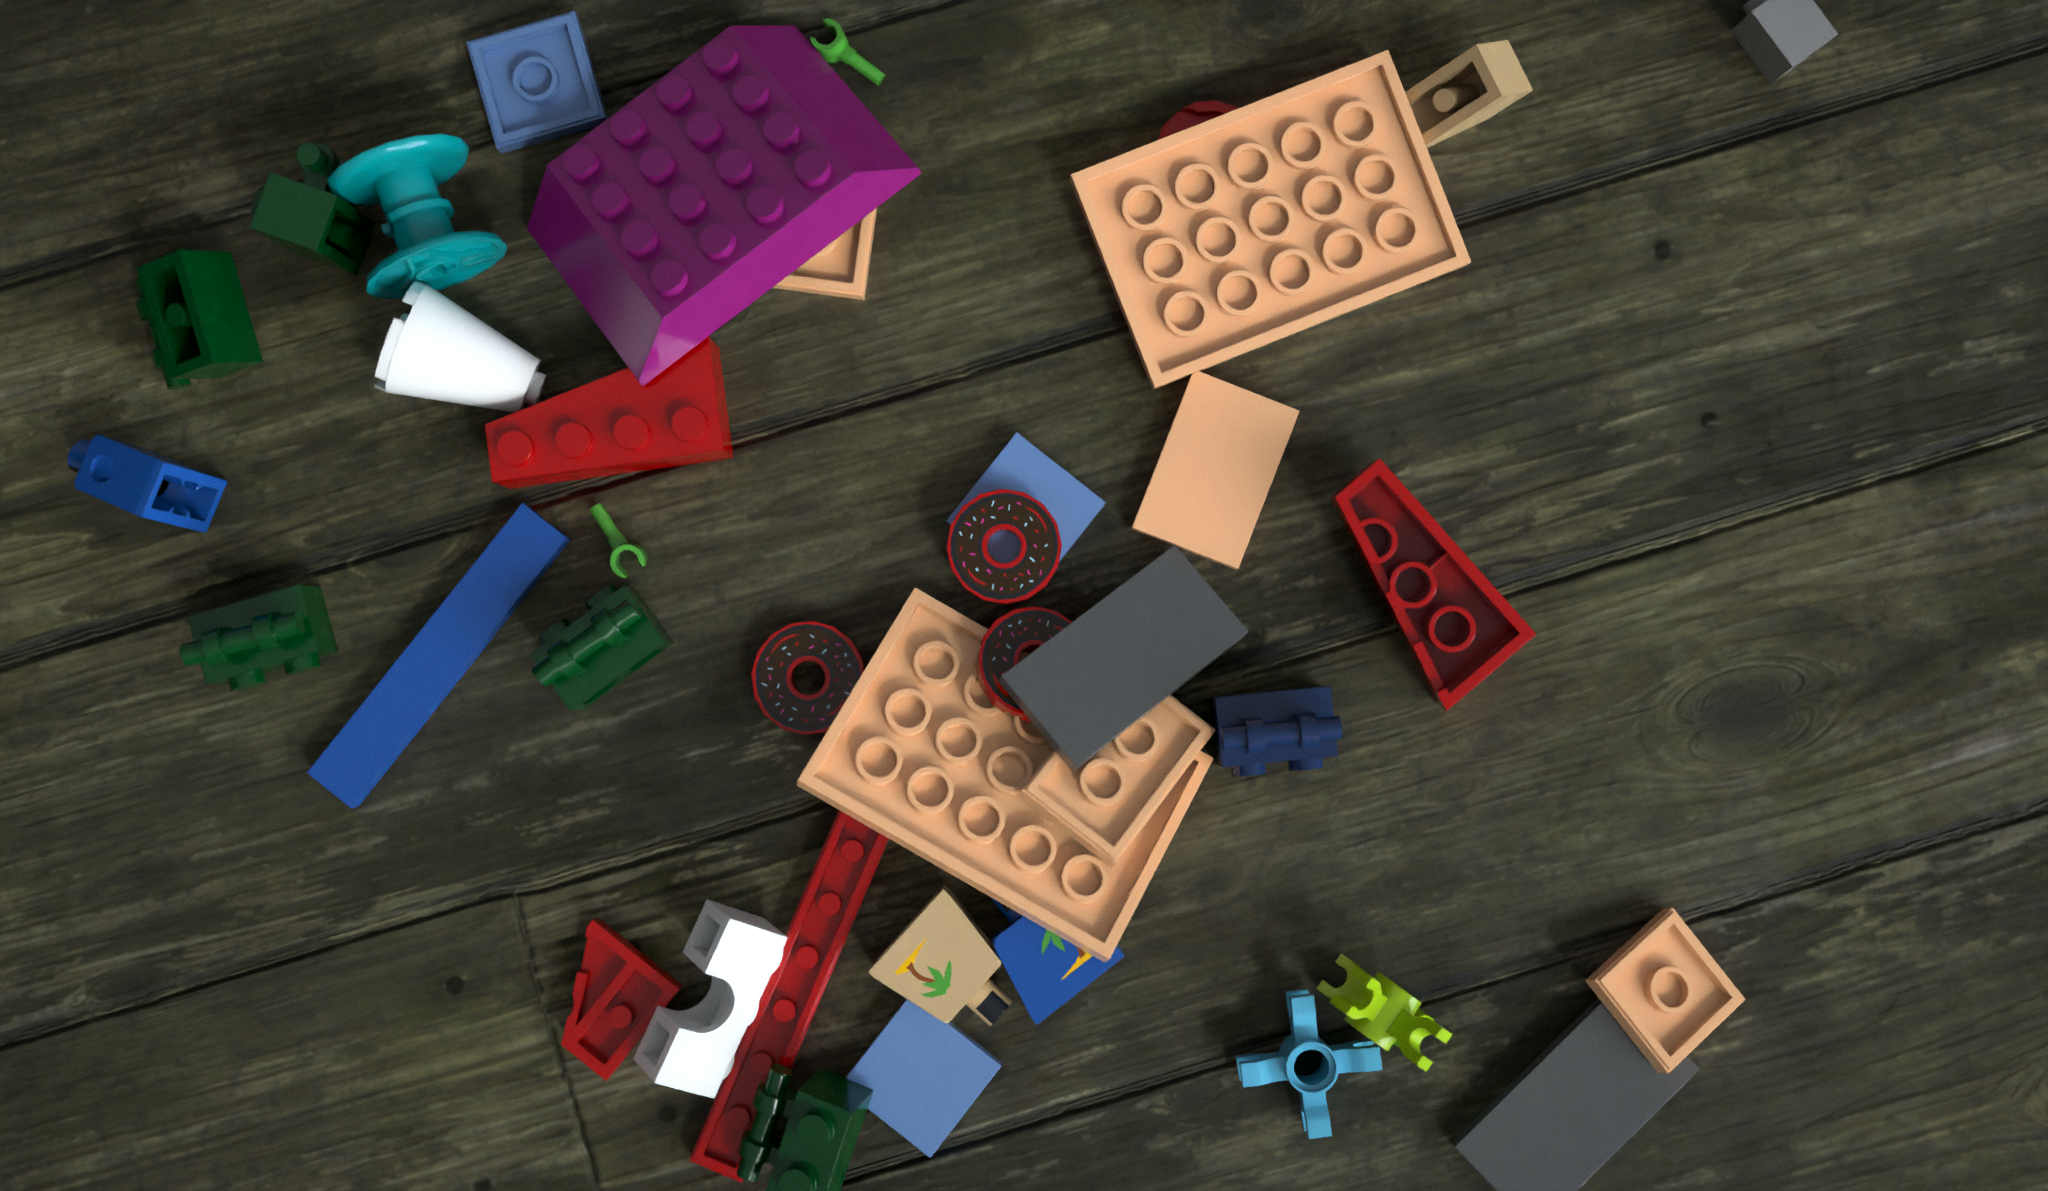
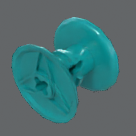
M445 134L417 135L387 142L362 152L343 163L327 179V192L339 196L350 205H381L388 222L381 225V228L385 235L394 238L398 251L383 259L367 276L366 292L373 297L384 299L404 298L406 292L415 281L427 284L437 291L443 290L479 275L494 266L505 256L508 245L495 233L476 230L455 232L450 220L454 216L455 210L448 199H442L438 190V186L452 179L466 164L469 146L460 137Z

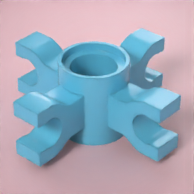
M1307 988L1285 991L1291 1035L1283 1041L1279 1052L1236 1055L1238 1079L1242 1082L1243 1088L1289 1080L1291 1085L1299 1091L1302 1129L1307 1131V1137L1309 1139L1332 1136L1325 1092L1334 1085L1340 1073L1383 1070L1380 1047L1377 1044L1374 1045V1042L1370 1039L1327 1045L1318 1036L1314 995L1312 993L1309 994ZM1306 1050L1321 1052L1322 1062L1316 1072L1306 1076L1295 1073L1294 1063L1300 1053Z

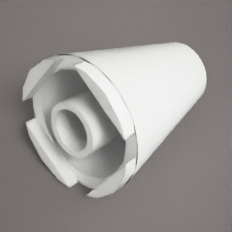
M419 281L413 282L402 302L413 307L410 314L403 313L400 319H393L376 368L375 377L379 379L374 385L376 389L386 393L509 412L522 410L525 403L531 406L537 404L547 379L546 374L538 372L541 360L431 286Z

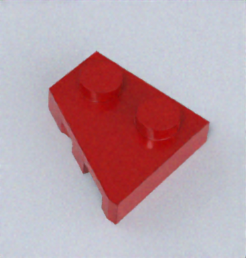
M596 917L589 923L586 929V947L581 969L576 974L572 992L574 1001L571 1014L566 1020L561 1045L602 1079L607 1081L644 1036L657 1006L666 1008L683 985L599 917Z

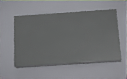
M1174 545L1004 673L998 682L1070 770L1074 772L1240 641L1249 631Z
M1597 997L1450 1143L1496 1191H1578L1700 1068L1686 1056L1669 1074L1657 1073Z

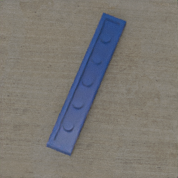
M522 503L309 769L307 774L350 808L359 807L571 539L530 506Z

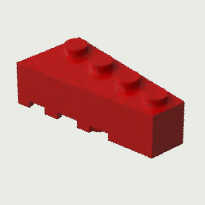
M709 336L644 386L641 385L629 368H625L485 424L492 482L509 489L734 458L720 350Z
M1380 458L1372 460L1330 497L1437 704L1446 712L1537 635Z

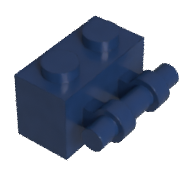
M1331 686L1209 697L1212 727L1215 729L1213 738L1216 765L1231 767L1232 777L1266 774L1265 763L1288 761L1289 771L1323 768L1322 757L1338 756L1337 740L1342 739V725L1340 716H1334Z

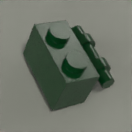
M303 143L299 146L296 153L300 167L305 173L303 182L300 183L270 172L265 186L261 187L253 198L251 205V216L253 219L250 228L295 255L357 276L376 223L339 196L327 192V179L340 165L347 161L339 158L333 150L324 144Z
M179 249L137 267L139 277L135 279L140 300L136 301L135 304L140 320L148 322L155 349L150 354L155 369L162 370L168 390L188 387L191 385L190 379L223 378L263 362L231 252Z
M304 584L294 585L189 616L188 621L194 641L180 645V656L186 666L190 667L201 664L206 684H229L231 692L267 683L266 673L285 668L286 675L300 674L320 668L322 666L320 657L339 652L321 587Z
M609 585L585 603L589 609L588 612L573 623H570L566 618L548 628L538 638L543 645L529 654L536 663V666L531 669L536 679L544 687L551 684L570 711L584 710L675 643L635 588L623 585L617 590L614 585Z
M780 1064L771 1065L765 1083L758 1085L753 1099L756 1112L751 1128L743 1132L737 1149L738 1154L741 1156L736 1171L737 1176L746 1181H757L763 1163H769L773 1165L766 1191H841L874 1090L821 1068L798 1092L788 1089L793 1073L792 1070ZM779 1115L789 1118L783 1139L772 1136Z

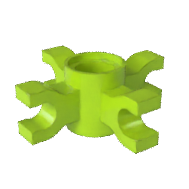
M1341 953L1335 963L1347 971L1346 982L1341 987L1335 988L1322 980L1316 989L1330 998V1003L1346 1014L1344 1020L1386 1051H1389L1394 1044L1401 1049L1407 1059L1427 1072L1433 1062L1420 1052L1422 1039L1428 1035H1434L1446 1044L1452 1034L1419 1009L1422 1003L1379 971L1372 977L1362 967Z

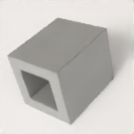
M1750 0L1742 7L1747 16L1731 30V33L1769 84H1772L1838 35L1814 0Z

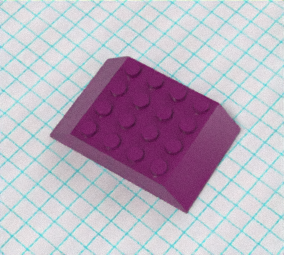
M795 25L729 26L547 164L527 229L633 375L644 386L917 178L921 172L917 165Z

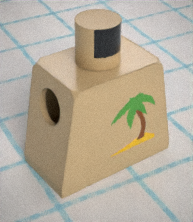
M946 883L874 961L868 971L875 979L947 1024L967 1005L985 1023L991 1026L1002 1016L1013 1001L989 979L1002 964L991 939Z

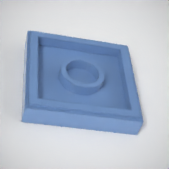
M575 11L466 42L496 149L501 154L597 127L608 119L581 23Z
M1016 432L946 522L951 525L960 509L979 494L999 489L1025 492L1044 504L1057 522L1062 543L1060 562L1106 502ZM997 532L989 539L987 545L988 554L999 563L1012 562L1020 554L1021 542L1012 532Z
M906 999L845 1078L873 1089L868 1109L931 1158L1001 1068L1002 1062L952 1022L944 1023Z

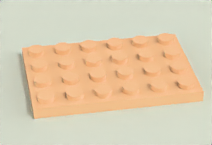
M1389 50L1070 175V182L1153 390L1471 263Z
M914 588L800 775L797 786L1105 963L1111 958L1214 758L1200 750L1118 862L1111 868L1019 796L1021 790L1053 751V748L1032 722L1019 720L1018 716H1013L1007 711L1003 713L991 704L981 689L975 664L981 640L989 629L921 590ZM1026 652L1020 655L1019 662L1031 653Z

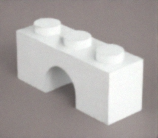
M708 899L706 900L683 953L704 973L712 975L711 986L705 998L690 1009L676 1011L657 1006L633 1058L654 1083L715 1098L722 1080L732 1070L735 1052L747 1026L754 1021L757 1015L759 1000L771 974L779 967L783 957V947L788 937L765 918Z

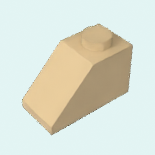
M1503 40L1474 45L1405 93L1428 148L1489 119L1533 91L1509 41Z

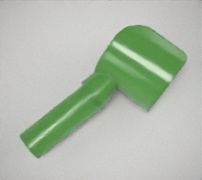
M830 18L823 19L822 22L825 28L836 38L832 43L822 45L810 36L813 47L826 62L836 63L842 61L878 86L886 74L857 54V51L849 46L847 37L837 21Z
M602 503L593 506L590 512L613 550L610 556L612 571L617 576L627 578L628 573L619 562L621 552L623 550L633 551L643 567L647 563V554L640 545L627 542Z

